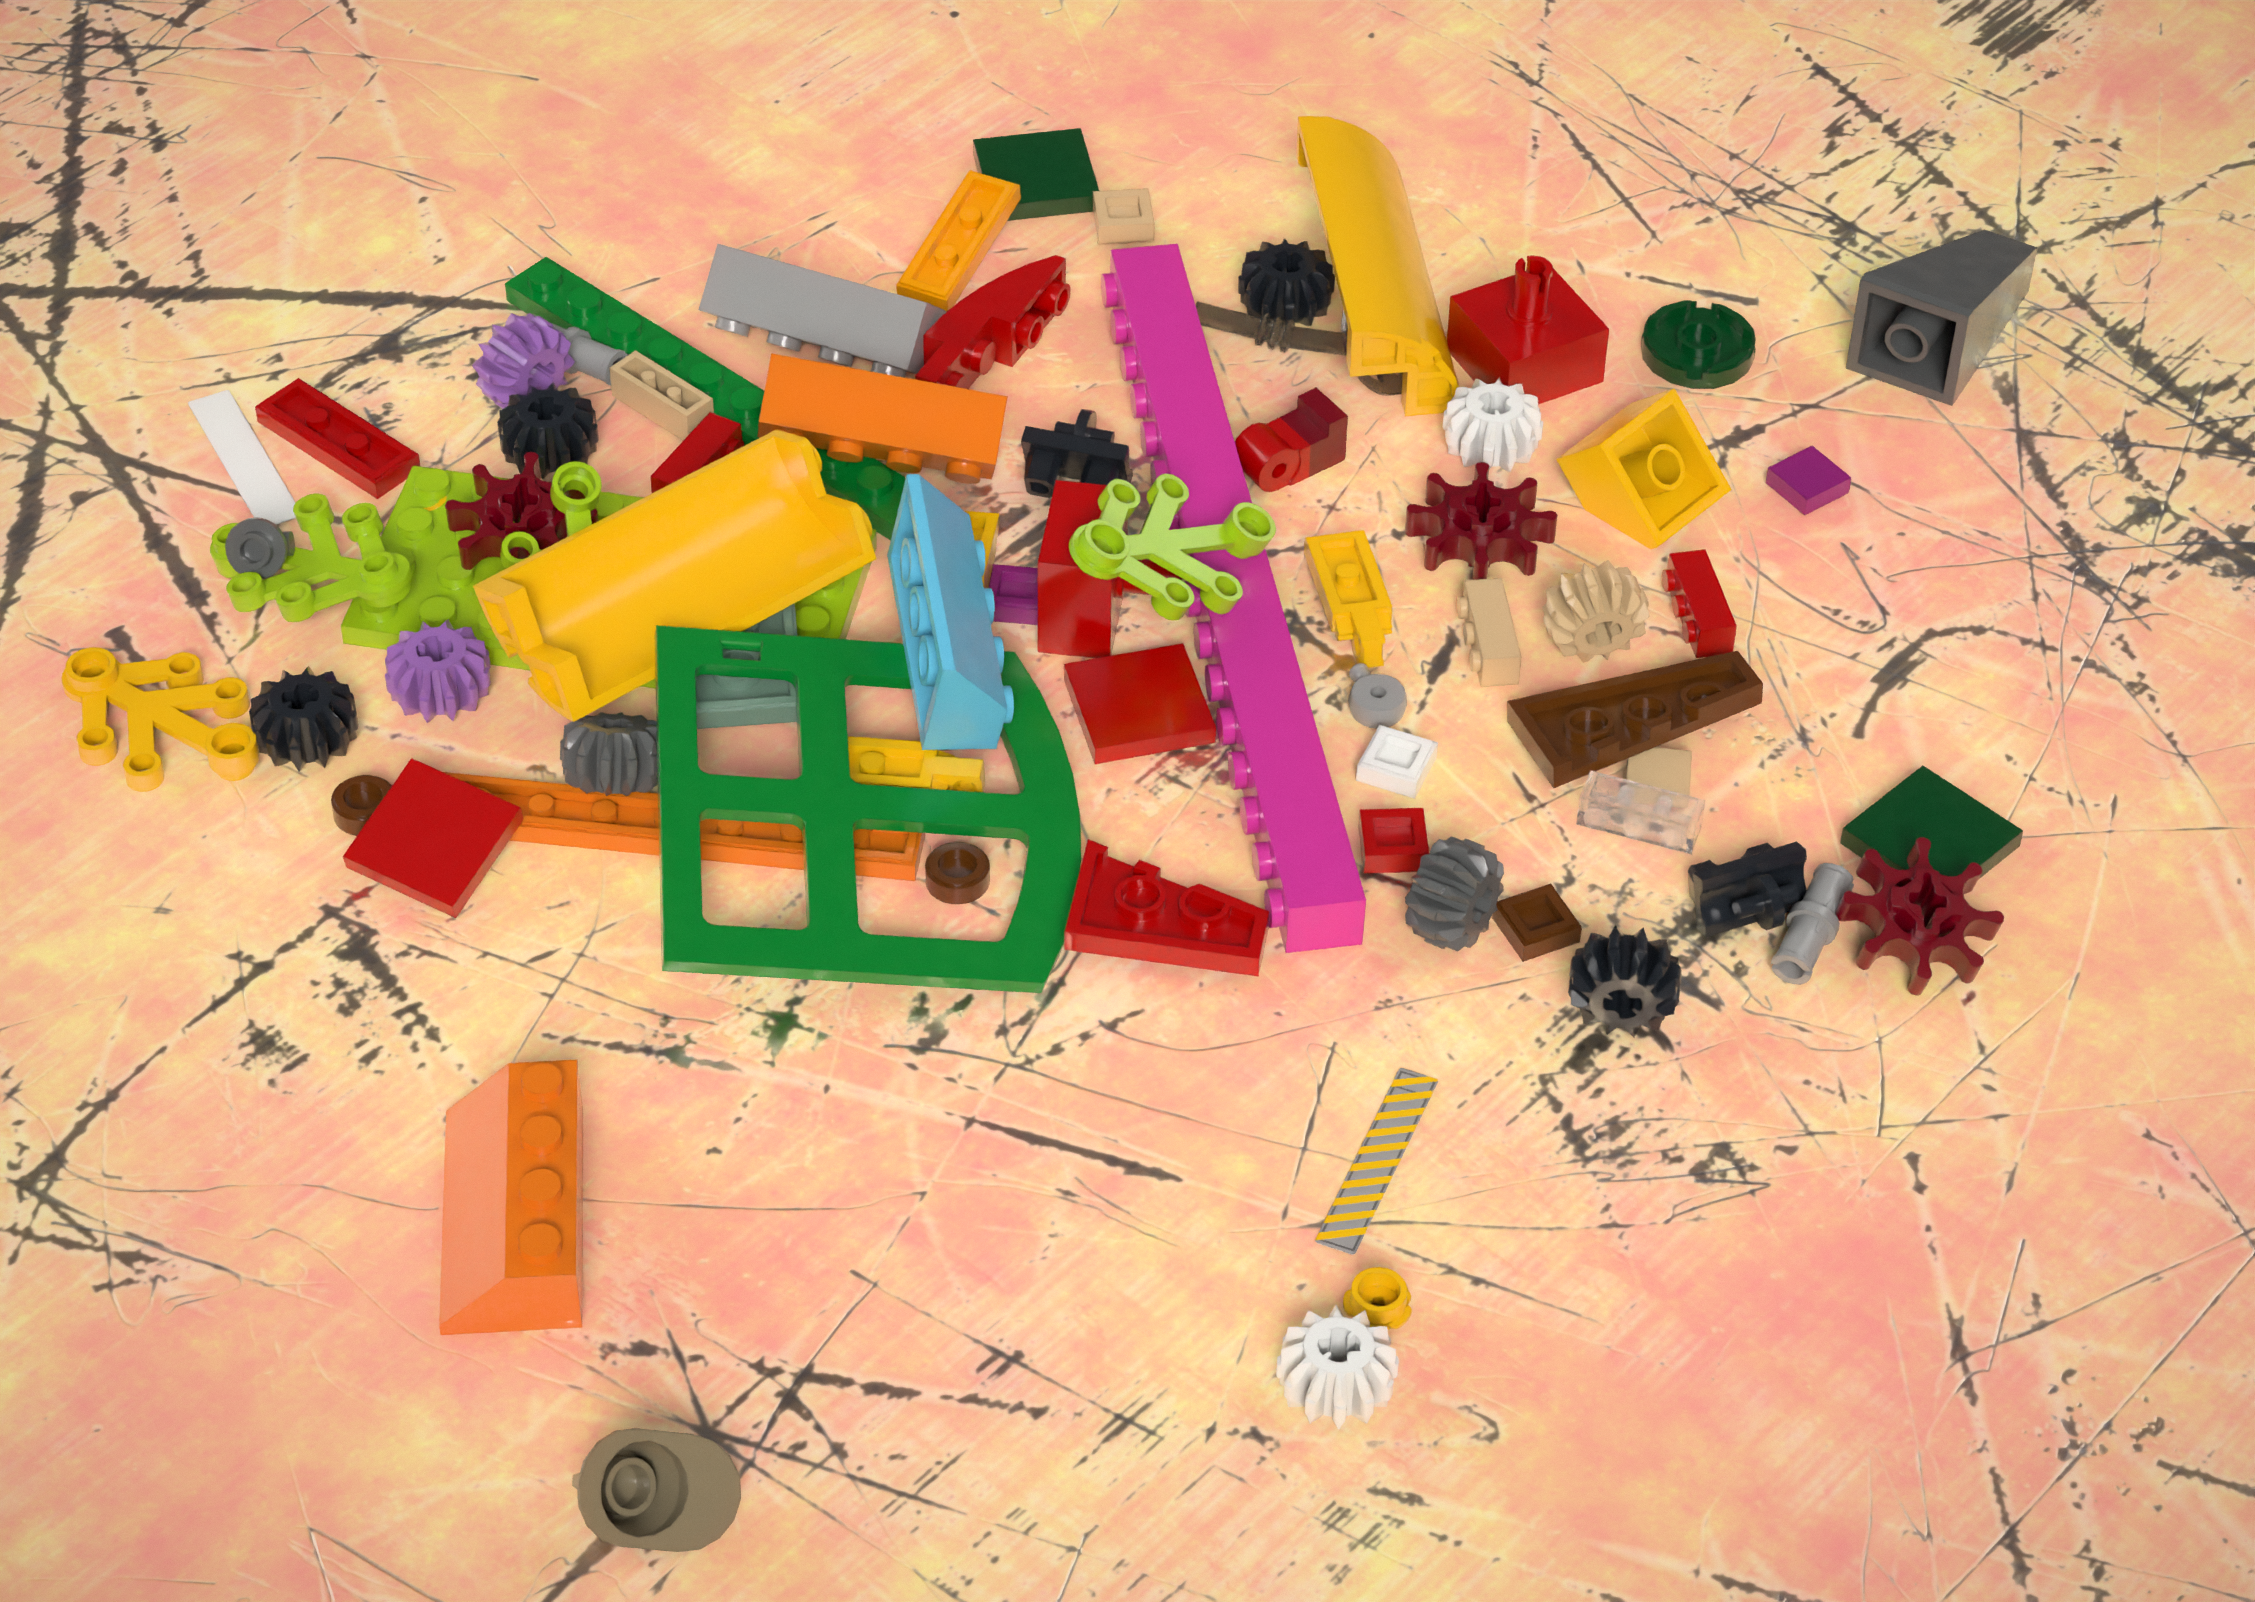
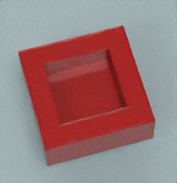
M1424 809L1359 810L1358 829L1364 874L1417 872L1420 868L1421 857L1425 854L1429 855Z

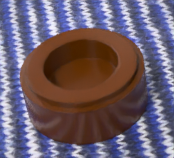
M372 775L355 776L340 783L331 796L333 817L337 827L347 834L357 836L392 785L385 779Z
M952 842L941 845L934 849L926 859V887L933 897L944 903L966 904L982 897L989 888V859L984 851L969 843Z

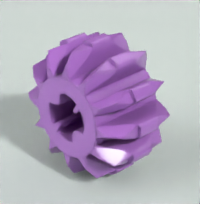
M511 313L507 318L505 326L492 324V337L488 342L478 344L483 351V356L472 365L479 376L476 385L486 397L494 401L502 409L508 406L509 395H527L529 385L542 390L547 389L553 382L557 388L560 385L569 384L564 377V372L575 363L568 354L571 342L565 338L564 333L553 327L552 323L541 316H535L531 313L526 316H518Z
M448 619L440 627L431 628L422 621L420 631L416 633L400 631L399 642L387 647V656L385 658L387 672L385 674L386 688L388 693L391 694L392 701L398 702L405 716L421 713L428 723L436 715H446L454 721L456 711L460 709L476 711L479 698L489 695L491 683L489 652L485 649L484 641L477 640L471 627L455 630Z

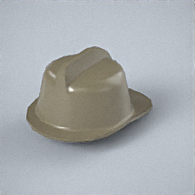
M640 1428L616 1430L594 1445L583 1460L580 1473L573 1474L572 1486L577 1489L578 1508L586 1526L601 1541L627 1548L670 1552L700 1550L721 1538L734 1522L741 1501L740 1475L730 1455L714 1441L688 1433Z

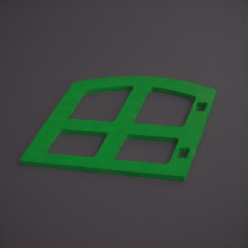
M656 625L654 641L662 971L1026 993L1043 992L1062 951L1064 932L1080 872V811L1073 772L1060 732L1040 690L1015 652L1004 651L1001 679L1003 685H1010L1012 688L1014 712L1011 723L1003 724L1000 736L1011 760L1021 793L1014 795L865 785L856 783L850 777L845 687L858 685L911 689L902 643ZM723 649L760 652L758 661L723 658ZM699 675H719L785 680L793 684L796 693L800 776L796 779L717 775L703 772L698 766L695 678ZM718 819L791 824L801 830L803 837L806 928L792 930L713 925L703 918L700 822L702 820ZM858 829L1007 838L1017 839L1024 843L1027 850L1023 881L1017 906L1004 939L998 942L874 935L862 931L858 924L853 832Z

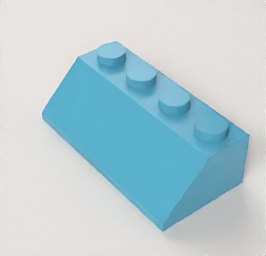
M907 474L887 557L922 750L996 749L1003 724L1011 723L1014 698L1011 686L1003 685L1001 679L1004 665L1003 641L1000 636H993L991 628L995 612L994 594L991 588L983 587L982 576L985 570L984 544L981 540H974L969 514L921 475Z

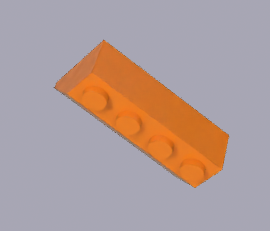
M771 353L759 417L758 437L761 438L777 429L807 438L815 448L828 450L827 455L839 461L857 463L861 462L864 456L886 460L888 468L899 472L919 473L922 467L945 471V477L955 482L977 484L981 478L992 480L1008 396Z
M577 1060L508 1063L446 1111L439 1315L440 1335L582 1328L583 1105Z

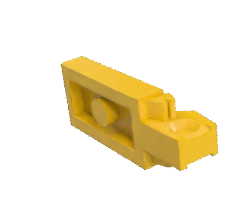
M1358 530L1305 537L1304 555L1331 632H1335V637L1338 641L1351 639L1352 651L1357 664L1364 663L1368 668L1384 666V635L1392 634V604L1365 531Z
M848 736L850 777L856 783L984 792L985 769L983 759L958 758L953 754L940 750H922L921 741Z

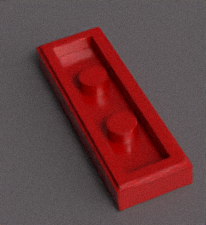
M297 378L255 406L258 423L376 499H379L407 480L413 466H420L418 453L300 378Z

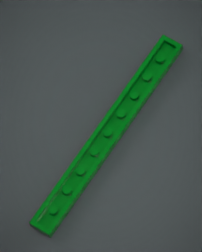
M548 257L541 259L505 283L506 300L525 313L541 316L550 323L565 329L575 326L585 330L590 334L592 340L611 348L625 351L628 355L636 350L713 398L714 414L741 424L744 446L759 439L758 424L764 390ZM816 448L822 461L820 475L826 494L857 503L867 514L872 529L891 541L906 478L875 458L863 456L861 462H844L829 457L827 455L828 450Z

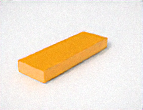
M969 170L896 284L897 294L929 303L945 311L951 309L1021 199L1020 185Z

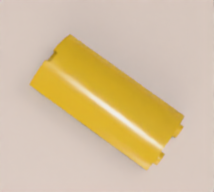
M1298 116L1297 160L1299 166L1308 167L1348 325L1346 363L1349 375L1354 377L1403 372L1401 402L1405 416L1444 413L1447 410L1448 402L1454 397L1459 384L1398 164L1391 152L1381 141L1354 124L1328 116Z
M776 429L473 585L482 610L507 656L511 658L518 654L521 660L529 666L532 674L528 678L529 686L556 712L575 722L655 679L654 635L656 625L742 632L877 558L870 539L872 536V525L864 510L857 503L826 494L820 475L822 461L816 448L805 437Z

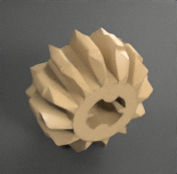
M1607 560L1597 568L1590 569L1584 563L1580 572L1575 574L1561 573V584L1546 589L1547 601L1542 607L1544 612L1543 621L1548 635H1552L1555 645L1560 648L1564 657L1578 655L1583 663L1588 662L1595 655H1602L1608 660L1611 652L1617 649L1630 650V639L1646 634L1645 621L1650 617L1648 611L1649 602L1644 589L1640 588L1637 578L1632 575L1628 567H1618L1615 569L1611 562Z

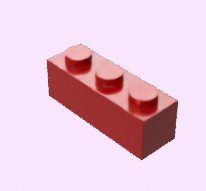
M709 412L650 476L651 492L654 493L743 447L744 441L742 440L741 424Z
M1706 549L1669 553L1667 569L1662 571V584L1664 591L1671 594L1674 616L1681 619L1685 643H1690L1696 658L1733 652L1737 625Z

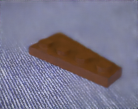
M1733 651L1507 701V722L1554 789L1762 704L1763 682L1739 651Z

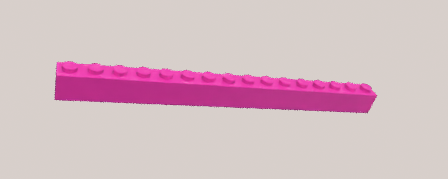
M1178 244L1110 250V273L1101 274V295L1104 307H1113L1110 313L1113 343L1123 344L1120 348L1123 380L1133 381V384L1130 385V402L1133 418H1143V422L1140 424L1142 452L1144 457L1153 456L1154 459L1150 465L1151 484L1153 485L1161 474H1172L1180 478L1189 490V497L1178 513L1175 514L1169 530L1222 524L1237 504L1243 502L1252 503L1179 246ZM1226 549L1188 554L1217 572L1223 571L1233 575L1240 582L1243 589L1242 597L1233 609L1227 614H1218L1204 605L1200 598V588L1184 581L1194 594V602L1185 614L1187 618L1196 617L1197 620L1193 628L1196 656L1198 659H1207L1208 665L1205 666V686L1209 702H1219L1220 708H1217L1216 725L1220 745H1230L1232 752L1228 754L1230 784L1233 790L1242 789L1244 797L1240 798L1241 824L1244 834H1254L1256 843L1252 844L1253 869L1257 881H1267L1268 889L1264 893L1265 910L1269 911V928L1279 927L1286 953L1362 945L1366 897L1266 549L1259 555L1246 559L1237 558Z

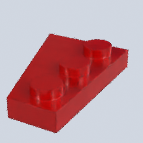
M1088 839L1064 932V950L1259 977L1269 928V911L1200 883L1187 888L1162 878L1160 867L1140 859L1135 866L1108 856L1107 846Z

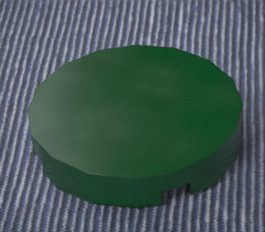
M1684 300L1663 306L1648 317L1641 337L1642 359L1654 374L1669 383L1691 389H1715L1733 384L1749 372L1756 352L1754 329L1742 315L1725 305L1712 303L1711 309L1696 307L1697 301Z

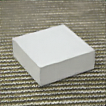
M1379 725L1357 765L1356 781L1415 799L1437 758L1438 742Z

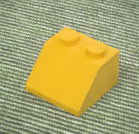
M1675 388L1630 403L1556 459L1587 512L1649 549L1659 547L1732 490Z

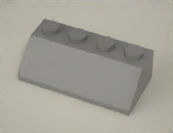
M717 244L698 309L717 317L715 328L748 337L750 327L769 332L766 340L767 343L799 352L802 342L821 347L818 355L819 358L851 367L854 357L873 362L871 372L904 378L906 372L917 374L924 366L923 335L947 312L923 301L721 244Z

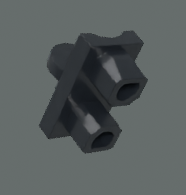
M1081 409L1076 424L1057 421L1054 431L1025 426L1021 444L1025 459L1024 481L1026 491L1030 495L1051 498L1055 481L1061 480L1062 477L1077 479L1081 483L1108 485L1114 479H1122L1131 483L1133 470L1129 468V445L1114 443L1115 432L1097 429V415L1094 410Z
M1797 841L1773 848L1768 843L1748 848L1746 853L1737 860L1720 865L1714 864L1711 860L1691 865L1688 869L1689 897L1695 903L1697 930L1705 937H1710L1755 922L1765 930L1782 926L1785 920V913L1789 912L1796 902L1802 901L1807 891L1804 880V864L1807 860L1806 848Z

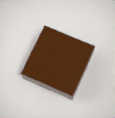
M1551 883L1497 901L1498 911L1492 914V919L1522 962L1580 942L1582 926Z

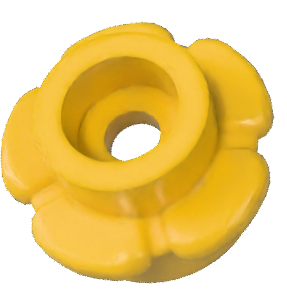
M1383 1267L1368 1268L1361 1271L1353 1279L1351 1289L1347 1290L1344 1294L1343 1308L1349 1317H1355L1365 1310L1370 1321V1327L1387 1326L1388 1330L1391 1328L1398 1329L1411 1316L1412 1309L1408 1305L1411 1301V1293L1407 1288L1405 1280L1397 1272Z

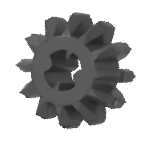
M600 712L596 716L586 715L575 722L572 721L564 725V735L560 741V760H562L565 782L575 788H580L586 793L600 792L606 796L610 794L629 796L631 792L646 793L652 790L653 787L658 785L656 721L647 720L642 715L629 716L624 715L623 712L618 714Z
M1451 836L1447 840L1439 839L1432 845L1429 855L1425 854L1421 857L1420 868L1416 875L1411 877L1413 881L1412 887L1405 897V903L1409 906L1405 913L1406 924L1412 927L1413 933L1425 938V942L1441 949L1447 947L1458 952L1463 947L1471 948L1477 942L1480 932L1484 933L1488 930L1492 914L1498 911L1496 906L1498 897L1504 891V886L1500 882L1504 875V867L1501 862L1497 861V855L1485 850L1484 845L1466 838L1463 841Z

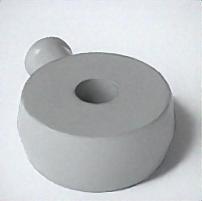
M1364 663L1355 664L1349 671V677L1354 681L1348 698L1353 718L1358 723L1375 729L1379 725L1391 727L1402 719L1407 707V697L1403 685L1391 676L1371 674Z

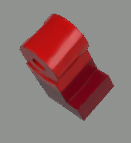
M1317 387L1299 395L1297 409L1267 424L1260 422L1252 424L1236 438L1235 445L1243 472L1263 491L1273 492L1288 485L1292 486L1344 461L1346 457L1348 415Z

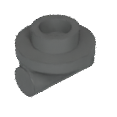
M259 517L248 518L235 525L229 532L225 544L226 556L230 565L239 574L256 572L264 579L279 571L284 565L287 556L294 555V535L292 531L282 532L276 524L267 519Z

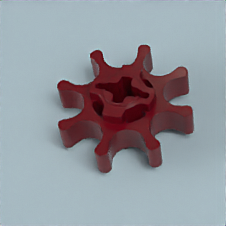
M528 452L524 455L525 468L521 474H515L512 479L502 480L495 478L489 473L485 465H475L472 469L475 493L482 498L474 502H461L453 499L446 502L445 509L449 530L452 532L464 530L475 532L458 541L460 561L463 569L471 570L481 560L488 557L500 558L502 542L507 535L513 532L521 531L532 535L538 542L539 549L541 550L567 538L565 514L559 511L551 501L550 490L552 482L541 480L537 453ZM572 489L564 493L565 496L571 499L580 500L585 498L584 494L578 490ZM596 508L591 511L592 524L599 521ZM514 547L509 550V553L517 559H525L530 556V553L522 547Z
M1479 462L1475 465L1474 480L1468 486L1451 485L1445 482L1438 473H1430L1427 476L1425 502L1430 506L1426 507L1417 504L1407 506L1405 534L1408 537H1431L1426 540L1424 567L1429 571L1436 570L1445 561L1458 559L1468 562V567H1473L1472 580L1487 579L1490 564L1503 561L1517 566L1524 575L1530 576L1536 571L1538 546L1530 541L1547 544L1553 543L1556 536L1558 515L1554 511H1530L1535 508L1538 484L1536 479L1528 477L1517 487L1508 489L1498 488L1494 486V481L1488 480L1489 464Z
M1924 837L1918 838L1907 857L1909 865L1907 870L1891 868L1883 861L1877 850L1868 849L1856 869V875L1870 884L1875 894L1864 896L1847 891L1844 893L1835 912L1839 921L1856 920L1863 922L1875 934V938L1865 942L1856 959V965L1862 970H1867L1879 957L1894 956L1899 958L1900 961L1905 962L1910 970L1911 978L1908 991L1915 996L1923 993L1931 979L1932 970L1930 963L1941 962L1949 965L1956 971L1962 982L1966 984L1972 983L1984 964V958L1969 948L1964 937L1975 936L1991 941L1995 938L2004 922L2002 912H1983L1970 906L1964 898V894L1974 889L1983 872L1982 867L1978 863L1972 862L1958 876L1948 877L1940 874L1929 863L1928 854L1931 842Z

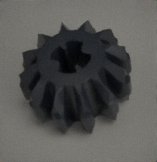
M1285 238L1281 244L1273 245L1269 242H1262L1259 251L1246 252L1241 275L1238 277V293L1241 294L1240 302L1246 306L1248 317L1263 318L1265 327H1270L1275 323L1284 324L1288 330L1294 323L1311 326L1314 317L1326 316L1328 306L1331 304V295L1335 288L1333 265L1326 261L1325 251L1319 249L1310 250L1307 241L1297 245L1289 244Z
M554 382L547 389L542 390L529 385L527 395H509L508 406L499 410L500 419H498L497 425L501 451L505 456L506 462L517 465L520 474L525 468L524 455L528 452L538 454L540 473L543 480L549 473L555 472L565 463L577 461L587 464L588 456L597 451L599 435L595 410L592 408L590 399L579 397L576 388L559 391Z
M309 666L299 675H291L282 670L279 682H261L259 695L251 699V708L249 710L251 729L256 734L259 753L268 754L274 766H281L292 761L299 772L306 763L316 762L325 768L329 755L346 756L349 742L357 738L356 730L359 724L354 695L350 692L348 684H342L337 681L333 671L315 676Z
M1615 925L1611 934H1609V938L1591 933L1585 946L1576 949L1575 956L1571 959L1568 989L1571 1005L1580 1008L1583 1024L1602 1022L1606 1035L1616 1028H1624L1635 1037L1641 1025L1653 1030H1659L1665 1016L1673 1015L1675 1007L1679 1003L1682 974L1679 958L1670 955L1667 939L1648 941L1644 927L1634 935H1627Z

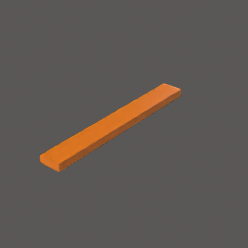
M444 772L521 807L524 819L509 841L659 856L658 793L631 792L629 796L623 794H610L606 796L600 792L586 793L580 788H575L569 784ZM705 819L700 822L701 860L804 870L803 837L801 830L795 825ZM858 829L853 832L856 876L916 881L925 833Z

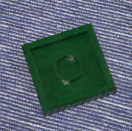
M1081 128L973 139V156L978 173L1020 185L1021 199L1007 221L1093 212V191H1099Z
M1922 765L1843 827L1840 844L1861 858L1868 849H1875L1883 861L1891 868L1907 870L1909 869L1907 857L1918 838L1924 837L1931 842L1928 859L1934 870L1948 877L1958 876L1966 870L1970 863L1975 862L1982 867L1981 878L2020 847L2023 830Z

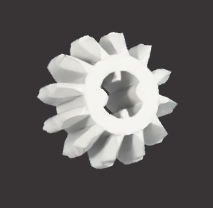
M1500 377L1494 384H1486L1479 379H1475L1471 388H1456L1455 395L1448 402L1447 410L1444 411L1443 429L1445 430L1446 443L1448 444V454L1461 456L1464 467L1485 462L1489 464V470L1491 467L1500 466L1504 470L1511 472L1515 462L1529 463L1532 453L1538 448L1543 432V421H1541V412L1538 407V397L1524 394L1522 384H1515L1509 387L1503 385Z
M1337 1304L1329 1317L1325 1319L1308 1310L1305 1318L1302 1320V1327H1288L1287 1333L1283 1337L1281 1356L1277 1357L1276 1376L1279 1378V1384L1284 1386V1397L1287 1399L1288 1407H1305V1414L1309 1424L1323 1415L1332 1417L1338 1430L1345 1422L1346 1416L1350 1415L1367 1424L1374 1413V1407H1387L1388 1401L1393 1395L1394 1378L1398 1376L1399 1358L1396 1356V1349L1390 1347L1391 1338L1388 1335L1387 1326L1370 1327V1321L1365 1310L1352 1319L1343 1317Z

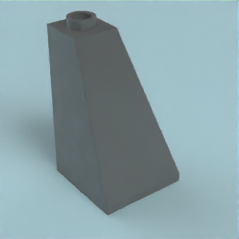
M1984 229L1864 273L1859 284L1846 369L1953 406L2029 292L2037 247Z

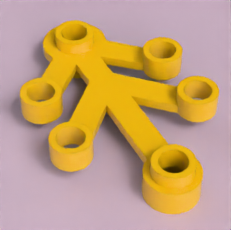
M89 647L75 652L68 658L61 680L65 694L70 699L82 703V729L78 732L76 741L80 758L84 763L92 766L105 765L117 756L118 748L115 733L111 727L107 726L108 702L127 712L129 755L123 761V768L127 785L135 791L147 792L154 790L164 781L162 760L160 755L155 752L154 727L205 754L208 757L210 768L225 780H242L253 772L254 767L259 761V750L256 734L252 732L249 726L240 723H228L212 729L181 712L212 708L218 717L224 719H233L244 715L250 707L247 685L243 680L227 677L213 684L202 685L204 678L201 661L196 655L188 652L176 653L167 659L121 664L110 651L99 647ZM166 681L169 689L144 692L135 686ZM149 769L147 771L138 772L140 770Z

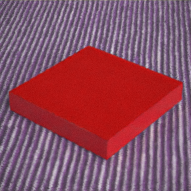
M1183 643L1064 664V681L1094 764L1216 743V725Z
M411 758L344 853L343 859L346 868L457 918L524 818L521 807Z

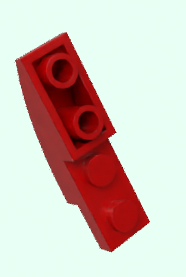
M1054 255L1024 265L981 286L955 304L923 335L924 366L915 375V380L969 389L981 374L985 375L989 372L994 361L1013 367L1028 348L1033 349L1038 344L1044 328L1054 316H1060L1068 305L1071 288L1066 283V258Z

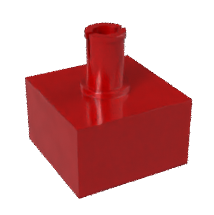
M1535 255L1527 256L1526 271V262L1523 258H1520L1515 264V275L1450 296L1447 344L1450 355L1473 381L1479 379L1486 384H1494L1500 377L1502 384L1508 387L1522 384L1524 394L1538 397V405L1604 382L1609 328L1557 273L1551 262L1546 258Z
M1062 480L1055 481L1038 558L1039 653L1087 658L1111 656L1125 593L1150 595L1120 577L1104 580L1084 573L1071 557L1069 540L1077 528L1099 519L1102 511L1098 506V498L1107 485ZM1128 520L1124 521L1122 527L1126 535H1128ZM1149 559L1138 560L1165 578L1172 577L1182 580L1179 576Z

